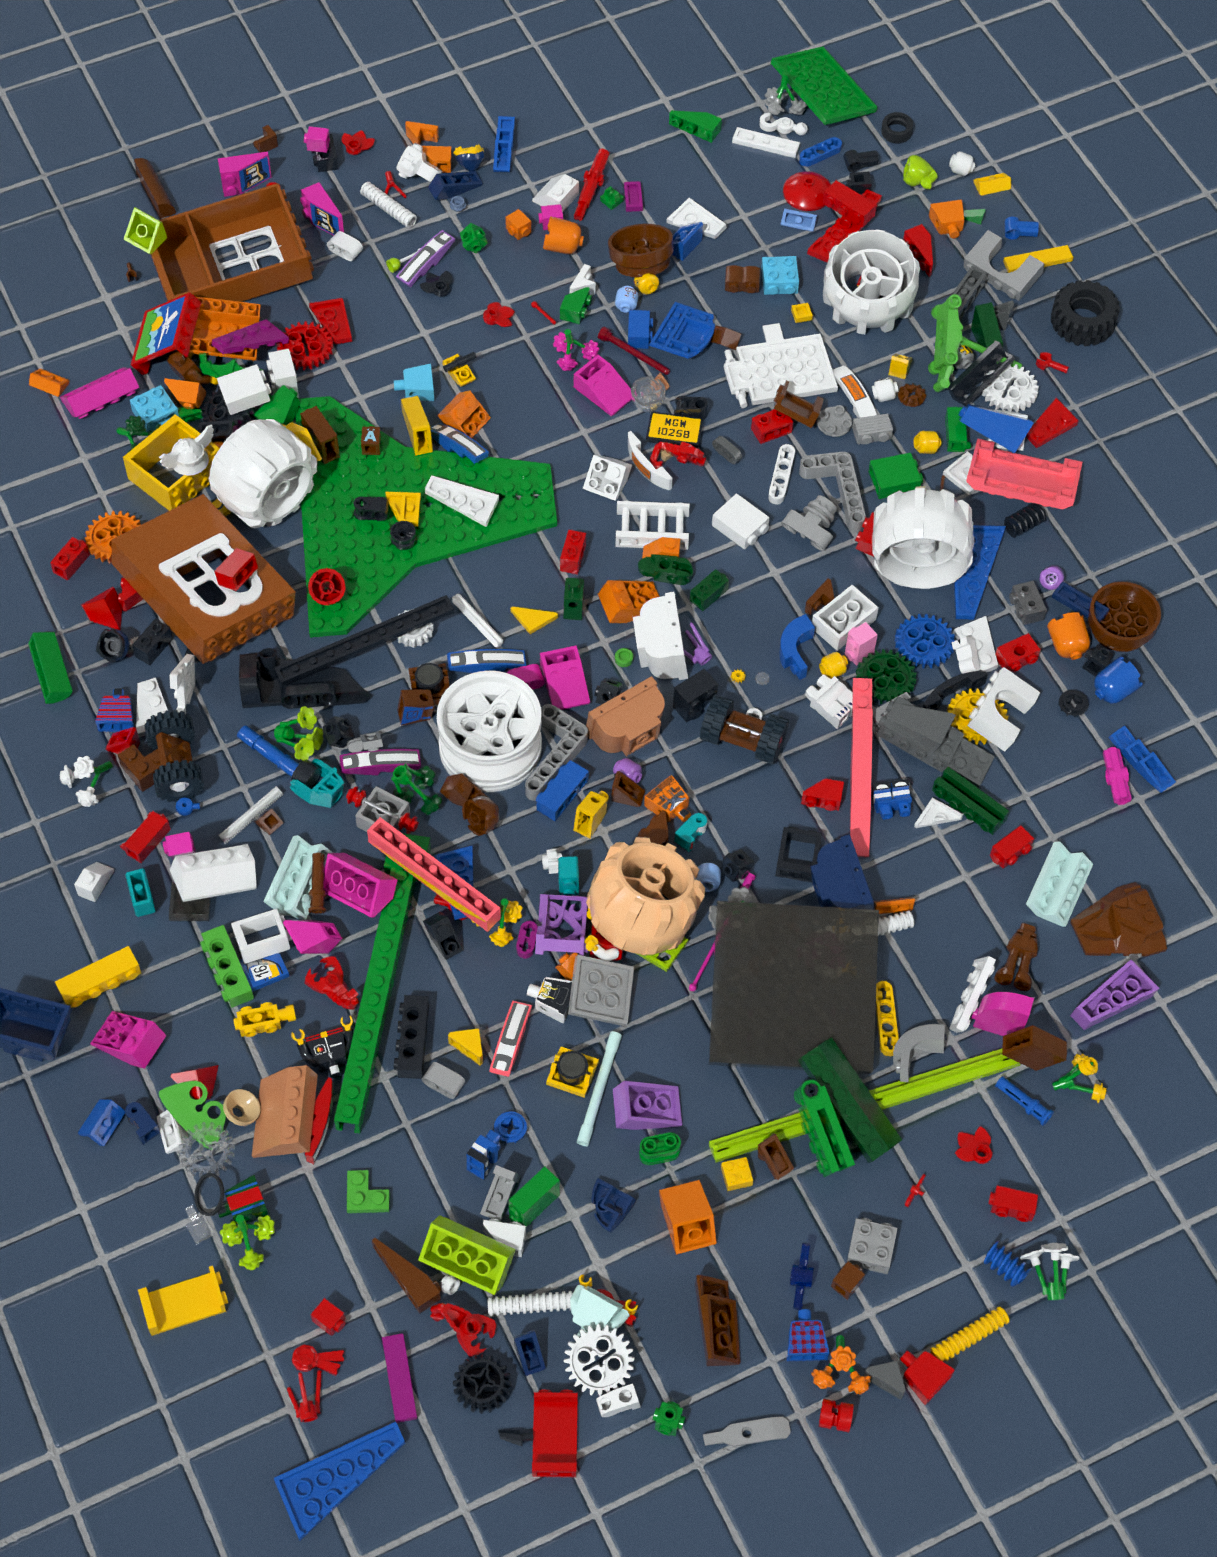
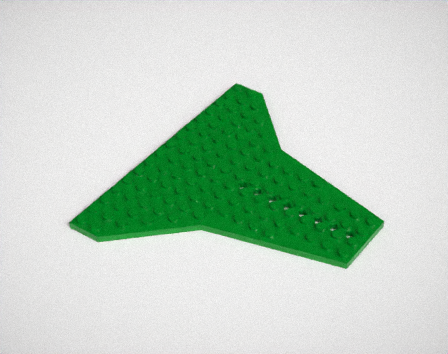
M330 396L298 399L300 405L296 412V424L302 426L300 413L317 406L337 435L340 455L339 458L323 464L321 460L317 461V472L312 477L314 486L311 492L307 493L301 501L310 638L347 635L416 567L557 526L550 464L487 457L474 464L467 456L461 458L457 453L437 450L415 456L413 448L403 446L382 431L380 455H362V427L373 426L372 424ZM431 475L503 497L502 501H498L487 527L425 494V488ZM386 492L420 493L418 527H415V545L407 550H400L395 545H392L390 529L398 521L389 503L388 518L386 520H358L354 516V500L360 496L386 498ZM538 494L539 496L538 498H534V496L532 495ZM515 496H521L520 500H516ZM425 503H432L430 507L424 505ZM319 569H334L343 577L346 588L340 601L331 605H322L311 597L308 589L309 579Z

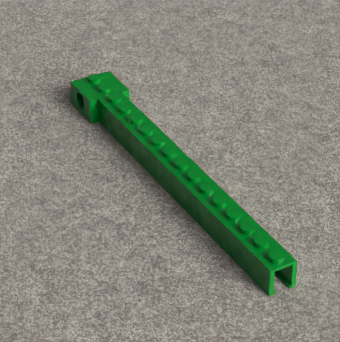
M404 834L430 854V837ZM387 856L384 862V872L398 880L393 899L381 911L334 1118L336 1130L342 1131L344 1123L355 1124L354 1133L359 1134L362 1128L416 881L420 882Z

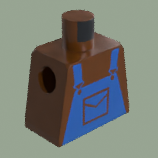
M401 690L397 708L400 724L407 725L430 720L433 710H437L441 698L432 699L430 690Z

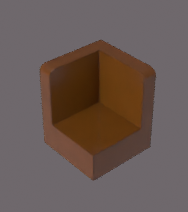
M269 125L262 127L264 137L253 142L254 147L259 153L268 152L278 147L277 135Z
M716 326L711 342L736 350L741 333Z

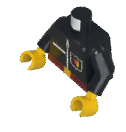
M350 1015L351 1021L349 1024L343 1022L342 1016L341 1027L304 1037L305 1034L301 1029H299L301 1037L298 1039L295 1038L292 1032L291 1037L297 1041V1048L302 1059L311 1067H317L319 1072L328 1070L331 1078L341 1076L340 1067L347 1064L354 1034L353 1028H351L353 1023L352 1016Z

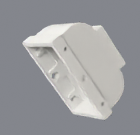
M669 592L665 593V596L647 601L640 610V616L633 617L641 668L649 667L650 672L660 679L679 678V680L688 679L675 593Z

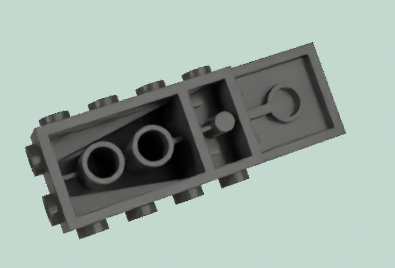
M899 696L894 702H889L886 708L888 712L886 716L883 715L878 723L880 728L876 735L940 772L950 767L979 788L995 756L963 738L964 734L950 726L956 716L955 714L920 708Z

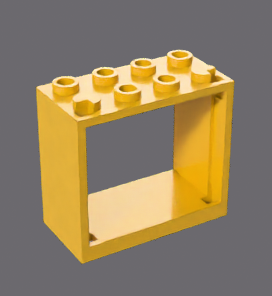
M175 414L123 456L128 479L170 511L194 498L198 492L210 484L209 476L212 461L220 448L210 442L204 449L209 457L207 467L196 475L182 476L167 488L147 471L161 460L159 457L163 453H170L174 444L179 439H195L201 434Z

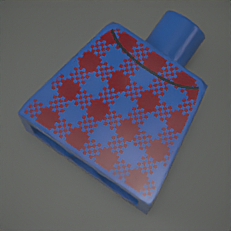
M799 1310V1321H791L786 1360H828L829 1348L822 1321L811 1320V1310Z

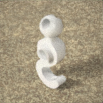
M764 113L760 117V128L767 132L777 129L782 134L795 131L798 135H804L808 130L805 123L801 122L796 125L788 117L780 118L773 123H766L770 120V113Z

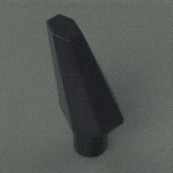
M498 1430L500 1439L519 1446H523V1442L533 1441L532 1432L521 1433L520 1430Z

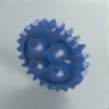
M918 614L917 619L911 616L910 621L905 619L904 624L900 623L899 629L896 630L895 648H899V654L905 655L906 659L911 660V663L915 662V667L922 664L923 669L925 665H929L931 669L934 663L939 667L940 661L945 664L946 659H950L951 653L954 652L952 642L955 641V634H951L952 628H947V622L941 623L942 618L936 621L935 615L928 618V614H925V617L922 618Z

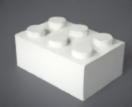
M851 585L814 614L812 624L815 627V632L838 651L847 643L848 632L853 627H858L865 622L870 625L876 620L879 607Z

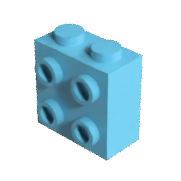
M796 256L762 257L761 273L764 295L798 294L799 277Z
M161 385L130 399L132 412L135 416H140L141 420L145 421L146 432H149V430L154 431L159 423L163 425L175 414L179 417L177 407Z

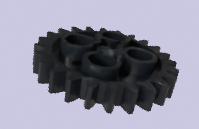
M218 387L217 392L212 391V397L207 396L209 401L204 402L206 407L202 408L204 413L201 416L204 418V422L233 420L239 429L241 424H247L246 420L252 419L250 415L255 414L253 409L257 408V406L230 415L221 389Z

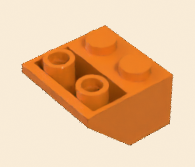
M471 391L458 393L438 414V417L445 425L463 432L470 438L491 418Z

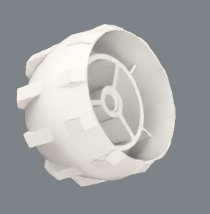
M876 229L851 233L839 245L834 246L829 253L823 280V301L834 308L833 320L838 324H844L847 321L858 326L857 333L865 335L867 328L880 327L883 332H889L893 330L894 322L897 318H908L912 312L914 299L918 291L920 271L919 261L914 258L913 253L909 249L910 245L893 234ZM861 274L860 285L852 292L845 282L851 277Z
M274 419L252 420L232 433L214 456L209 476L210 488L217 495L218 500L252 528L263 527L265 524L268 527L281 523L282 518L291 512L295 513L306 494L311 492L314 486L312 477L317 472V458L311 454V448L280 422Z
M925 486L916 487L915 490L904 493L899 490L887 497V503L883 502L876 507L872 535V553L875 558L874 566L881 575L894 582V584L919 589L941 587L954 583L971 567L974 547L972 509L963 500L956 501L952 492L944 489L940 492L927 490Z

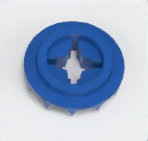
M505 1112L495 1120L494 1132L501 1136L500 1140L505 1141L507 1144L509 1142L516 1143L518 1140L523 1139L527 1132V1123L519 1113ZM511 1121H513V1127L516 1128V1130L513 1129L510 1132V1134H508V1130L505 1127H509Z

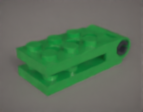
M815 1080L805 1081L795 1090L794 1099L797 1104L801 1105L798 1109L803 1120L801 1126L803 1132L808 1134L811 1141L809 1142V1148L812 1154H816L818 1160L816 1162L817 1169L820 1174L823 1173L824 1177H827L837 1171L846 1170L855 1165L825 1085L821 1087Z

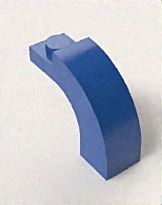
M806 614L794 619L787 625L781 636L779 657L783 668L785 669L790 666L792 673L796 674L799 680L806 677L808 667L799 655L797 647L801 643L814 638L815 627Z

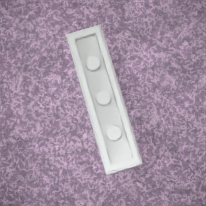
M737 127L732 139V143L792 158H796L800 147V142Z

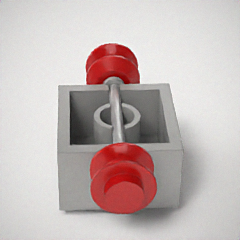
M357 786L348 791L346 795L347 803L351 804L354 802L356 808L362 806L355 815L358 828L367 832L381 817L398 831L406 828V833L410 834L417 829L419 822L416 816L410 818L408 802L377 786L368 798H366L365 790L358 792L359 788Z

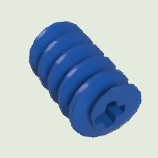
M997 1241L987 1252L984 1264L987 1265L992 1262L990 1269L995 1270L998 1268L997 1275L999 1276L1005 1273L1004 1280L1012 1279L1010 1285L1014 1287L1027 1277L1032 1268L1025 1271L1026 1263L1023 1262L1018 1265L1019 1257L1011 1259L1012 1252L1010 1251L1005 1254L1004 1250L1006 1247L997 1248L999 1243Z

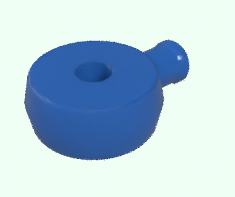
M181 798L176 803V811L182 816L190 815L193 809H200V803H193L189 798Z

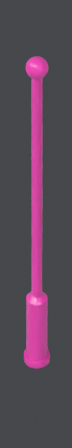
M749 873L740 888L746 887L749 889L752 881L755 879V875ZM732 916L726 918L693 984L689 985L690 991L693 992L697 989L696 985Z

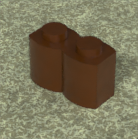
M726 266L725 291L732 293L740 291L747 293L759 292V267Z

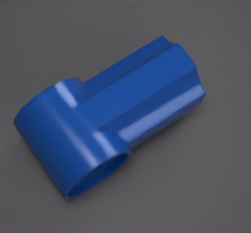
M1017 217L1005 219L1006 238L1012 240L1017 239L1019 236H1038L1039 222L1019 221Z

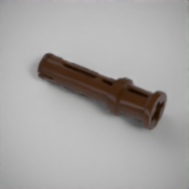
M323 853L312 854V889L309 892L311 904L308 912L313 914L326 912V908H324V897L326 896L324 890L325 854Z

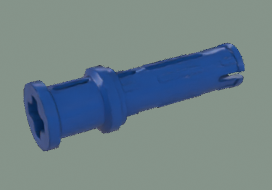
M1004 1076L997 1081L995 1087L1025 1108L1027 1115L1035 1117L1042 1126L1050 1120L1054 1111L1048 1110L1041 1105L1040 1100L1032 1099Z

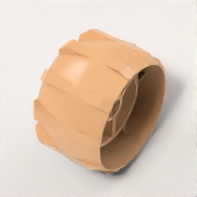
M636 837L634 843L629 846L625 842H616L610 847L605 861L600 863L587 894L586 903L590 909L592 924L598 933L612 943L613 946L635 954L655 955L674 949L681 944L684 935L694 923L698 908L705 896V887L700 881L695 880L699 872L695 862L691 859L685 860L675 852L677 847L669 843L666 846L651 843L650 838Z

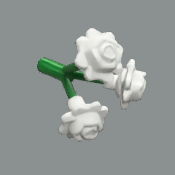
M89 756L78 757L77 762L74 763L75 771H72L65 765L64 770L60 771V780L62 784L72 788L74 779L90 778L91 774L95 773L90 787H87L86 791L79 790V792H76L78 802L82 806H94L99 802L96 799L97 796L93 794L95 791L94 786L100 773L113 767L110 761L98 767H93L94 761L90 760Z

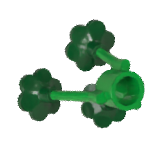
M404 764L394 769L393 777L391 778L396 786V789L393 791L394 796L408 802L410 805L411 799L414 798V793L408 787H400V784H409L423 798L424 805L421 811L426 815L437 811L442 802V798L435 794L430 798L420 790H425L434 783L435 771L431 770L429 766H424L422 769L415 771L409 768L407 764ZM412 774L416 776L414 783L411 781Z

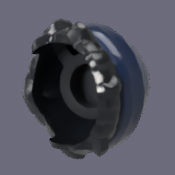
M114 628L110 630L104 629L96 645V652L111 663L124 658L129 650V640L126 634Z

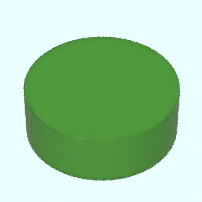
M627 648L617 650L615 653V663L620 667L630 666L633 663L632 651Z

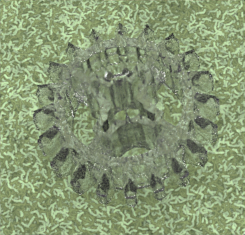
M203 1122L202 1129L194 1125L195 1132L192 1133L191 1130H187L189 1138L182 1136L181 1139L186 1144H179V1148L184 1151H180L178 1155L179 1157H185L180 1162L182 1165L187 1164L185 1167L187 1172L193 1168L192 1176H196L198 1172L200 1178L205 1173L212 1172L220 1176L218 1170L221 1168L226 1172L227 1168L224 1164H232L228 1157H235V1154L230 1151L235 1149V1145L229 1144L233 1141L232 1136L226 1137L229 1132L228 1130L222 1131L221 1125L214 1129V1123L211 1122L209 1128H207L206 1123ZM204 1135L216 1136L220 1141L208 1142L205 1140ZM198 1139L199 1147L190 1155L191 1146ZM203 1142L205 1143L206 1147H208L209 1149L212 1148V1150H210L209 1153L211 1159H209L208 1155H206L205 1152H202L204 1151ZM224 1146L223 1154L216 1162L214 1155ZM196 1159H206L210 1166H200L193 1161Z

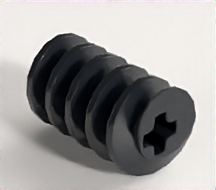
M1031 503L1022 508V510L1020 509L1016 513L1011 514V516L1006 517L1004 526H1006L1005 529L1008 534L1015 538L1016 534L1022 535L1023 532L1033 529L1034 525L1038 526L1040 522H1045L1046 518L1042 509L1037 504Z

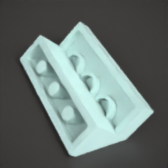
M293 836L263 902L271 908L277 909L279 913L306 920L309 914L308 908H310L311 904L309 892L312 889V854H325V868L327 855L333 852L322 844L310 845L300 836Z
M1054 842L1026 905L1036 916L1066 927L1093 863L1083 852L1070 853L1061 842Z

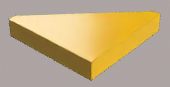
M520 607L510 608L511 613L529 634L534 633L558 618L556 612Z

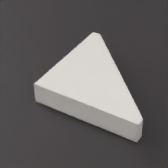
M932 797L914 827L920 828L961 820L964 814Z

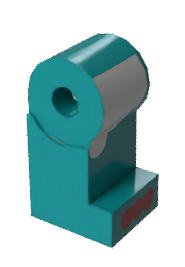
M702 813L692 815L675 832L674 842L690 852L694 848L695 838L706 831L707 817Z

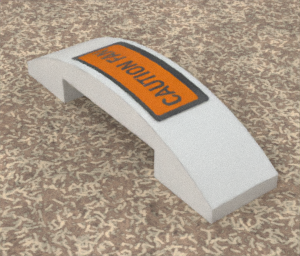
M844 365L833 369L836 383L840 385L852 403L853 412L857 418L877 415L867 392L853 372Z
M632 431L628 432V451L636 468L653 484L663 489L671 490L672 477L662 466L658 469L654 468L641 453V442Z

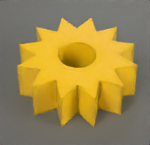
M738 669L737 671L734 670L731 673L732 681H735V683L739 684V682L745 681L746 675L742 672V669L740 671Z

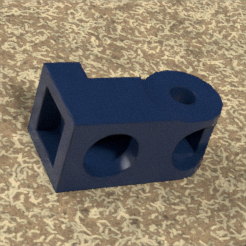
M132 1102L126 1106L125 1114L130 1124L138 1128L135 1132L143 1145L160 1134L158 1125L140 1103Z

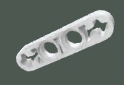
M789 444L782 445L779 449L769 489V501L773 504H781L785 499L795 457V448ZM789 452L788 458H784L785 453ZM787 465L788 469L782 470L779 466ZM783 479L785 482L783 484H779L775 480ZM776 489L779 490L778 497H775Z

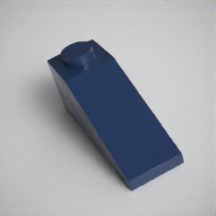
M476 171L439 173L435 175L428 188L435 200H443L478 188L483 183Z

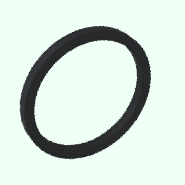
M214 1173L203 1175L195 1188V1204L198 1211L204 1216L215 1215L222 1207L224 1201L223 1182ZM211 1176L219 1184L220 1199L217 1207L212 1212L207 1213L200 1205L199 1190L203 1181Z

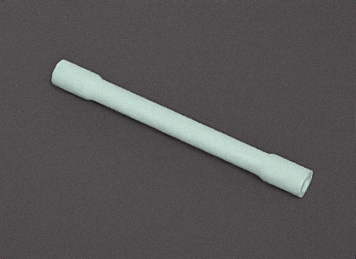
M610 1032L606 1044L604 1058L584 1123L581 1126L577 1139V1144L582 1146H588L591 1139L596 1115L614 1056L622 1037L618 1032Z

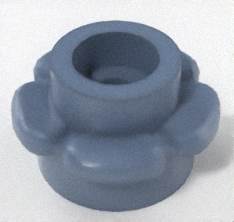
M455 196L450 201V208L456 212L462 211L466 207V203L461 196Z

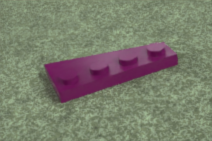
M266 319L212 339V346L222 354L244 351V348L257 349L259 345L267 344L268 347L275 346L276 342L286 344L289 341V337Z

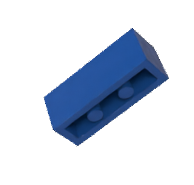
M571 760L566 765H562L555 779L552 778L548 782L545 791L540 792L536 797L537 811L556 822L589 781V771Z

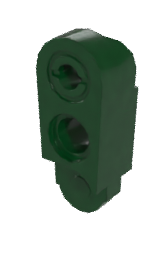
M651 554V557L642 558L638 562L639 573L643 576L653 577L654 581L686 585L693 578L692 564L685 558Z

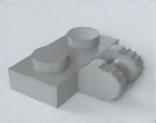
M378 731L353 738V740L348 741L347 746L348 750L352 753L361 752L363 748L371 752L379 750V747H383V743Z

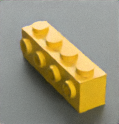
M127 946L55 981V984L65 1005H69L72 1008L80 1006L90 998L98 997L102 992L117 988L127 980L135 979L141 974V970L130 947Z

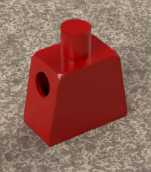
M906 1351L900 1358V1361L908 1367L903 1379L924 1405L948 1382L955 1371L952 1367L927 1351H924L918 1358L910 1351Z

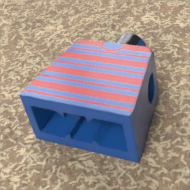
M115 688L112 696L102 697L95 721L98 732H119L135 727L131 699L129 696H124L123 689Z

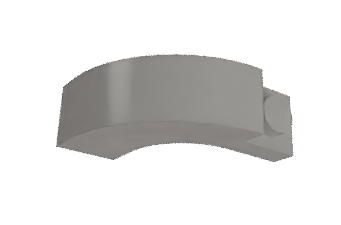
M928 1024L918 1026L907 1031L898 1039L893 1051V1066H896V1073H900V1082L909 1081L910 1064L916 1056L923 1053H944L945 1025Z

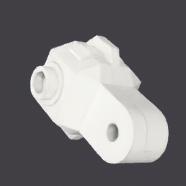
M417 143L405 149L396 167L399 171L398 175L405 179L418 174L430 182L436 174L443 171L426 161V153L422 151L423 147Z

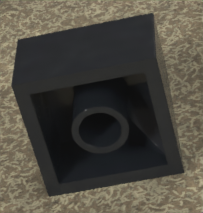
M705 668L674 687L673 708L686 723L692 719H697L702 713L703 703L707 700H712L713 696L717 695L718 683Z

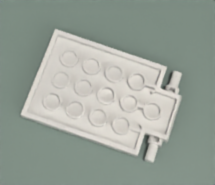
M821 334L736 347L739 361L733 358L731 350L728 349L724 352L726 363L723 367L731 394H735L736 398L739 399L741 408L747 407L746 392H749L752 405L774 402L780 384L784 385L786 380L789 381L787 391L800 398L837 392L838 390Z

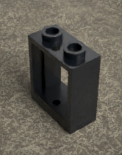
M784 827L775 876L812 883L810 866L783 861L787 839L815 844L813 866L817 864L822 833L814 830H800L796 827Z

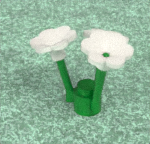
M1064 1243L1041 1245V1250H1036L1020 1257L1021 1260H1031L1032 1266H1035L1043 1295H1047L1048 1300L1065 1299L1067 1269L1070 1267V1262L1079 1260V1256L1059 1253L1068 1250V1246ZM1044 1252H1051V1260H1053L1054 1282H1049L1048 1287L1039 1266L1041 1264L1039 1256ZM1059 1259L1061 1260V1268L1063 1269L1061 1282H1059L1058 1274Z

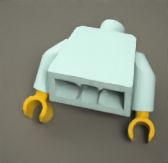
M584 1274L579 1276L580 1285H577L570 1298L573 1322L580 1325L585 1332H588V1325H591L593 1330H596L598 1323L603 1330L608 1324L609 1331L611 1332L615 1327L619 1328L628 1319L629 1315L636 1313L638 1305L634 1309L628 1307L632 1301L631 1299L626 1301L625 1309H622V1304L591 1288L593 1284L591 1277L588 1282L584 1283Z

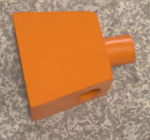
M962 200L933 203L930 205L929 218L939 234H949L950 238H957L959 236V232L963 230L964 225Z

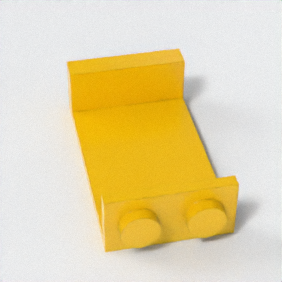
M210 1266V1273L149 1293L146 1287L138 1289L151 1336L227 1312L225 1304L228 1303L225 1291L221 1292L219 1287L220 1284H223L220 1272H215L214 1267Z

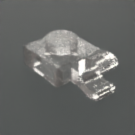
M193 1205L185 1209L191 1221L186 1224V1227L196 1245L215 1235L205 1214L199 1217Z

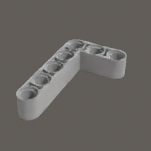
M835 452L804 456L800 461V476L804 479L836 476L848 529L853 533L862 531L865 511L851 455L847 452Z
M552 704L542 706L541 725L562 739L525 782L526 797L532 801H536L538 794L545 791L548 782L552 778L555 779L561 766L566 765L569 760L573 761L588 742L587 727Z

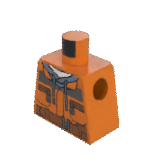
M672 775L645 796L644 806L656 815H659L662 810L666 812L667 822L672 821L675 817L685 822L691 816V813L687 810L689 797Z

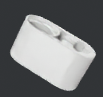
M338 231L327 242V247L331 252L348 261H353L363 250L362 244L357 239L341 231Z

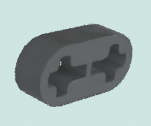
M719 436L712 441L713 448L731 464H736L742 459L740 450L723 436Z

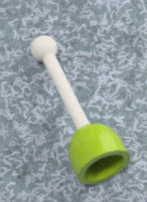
M417 252L400 260L397 258L388 259L386 265L389 271L393 273L399 270L401 263L412 258Z

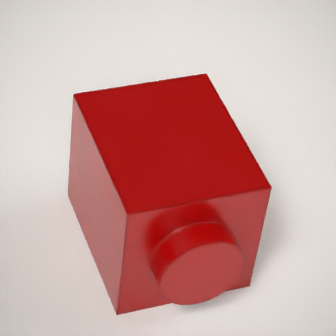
M325 1298L310 1314L312 1322L331 1336L335 1332L339 1333L346 1323L344 1312Z

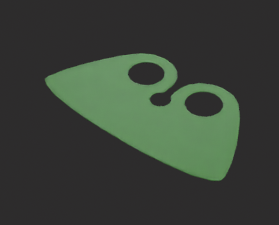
M188 1081L160 1090L159 1097L175 1120L201 1145L211 1150L214 1149L222 1133L226 1115L223 1105L217 1101L206 1103L201 1112L196 1111L195 1107L198 1104H202L207 1098L208 1092L205 1085L199 1081ZM195 1086L200 1087L203 1091L202 1097L198 1100L192 1099L189 1094L191 1088ZM211 1106L220 1108V1116L216 1119L210 1118L207 1114Z

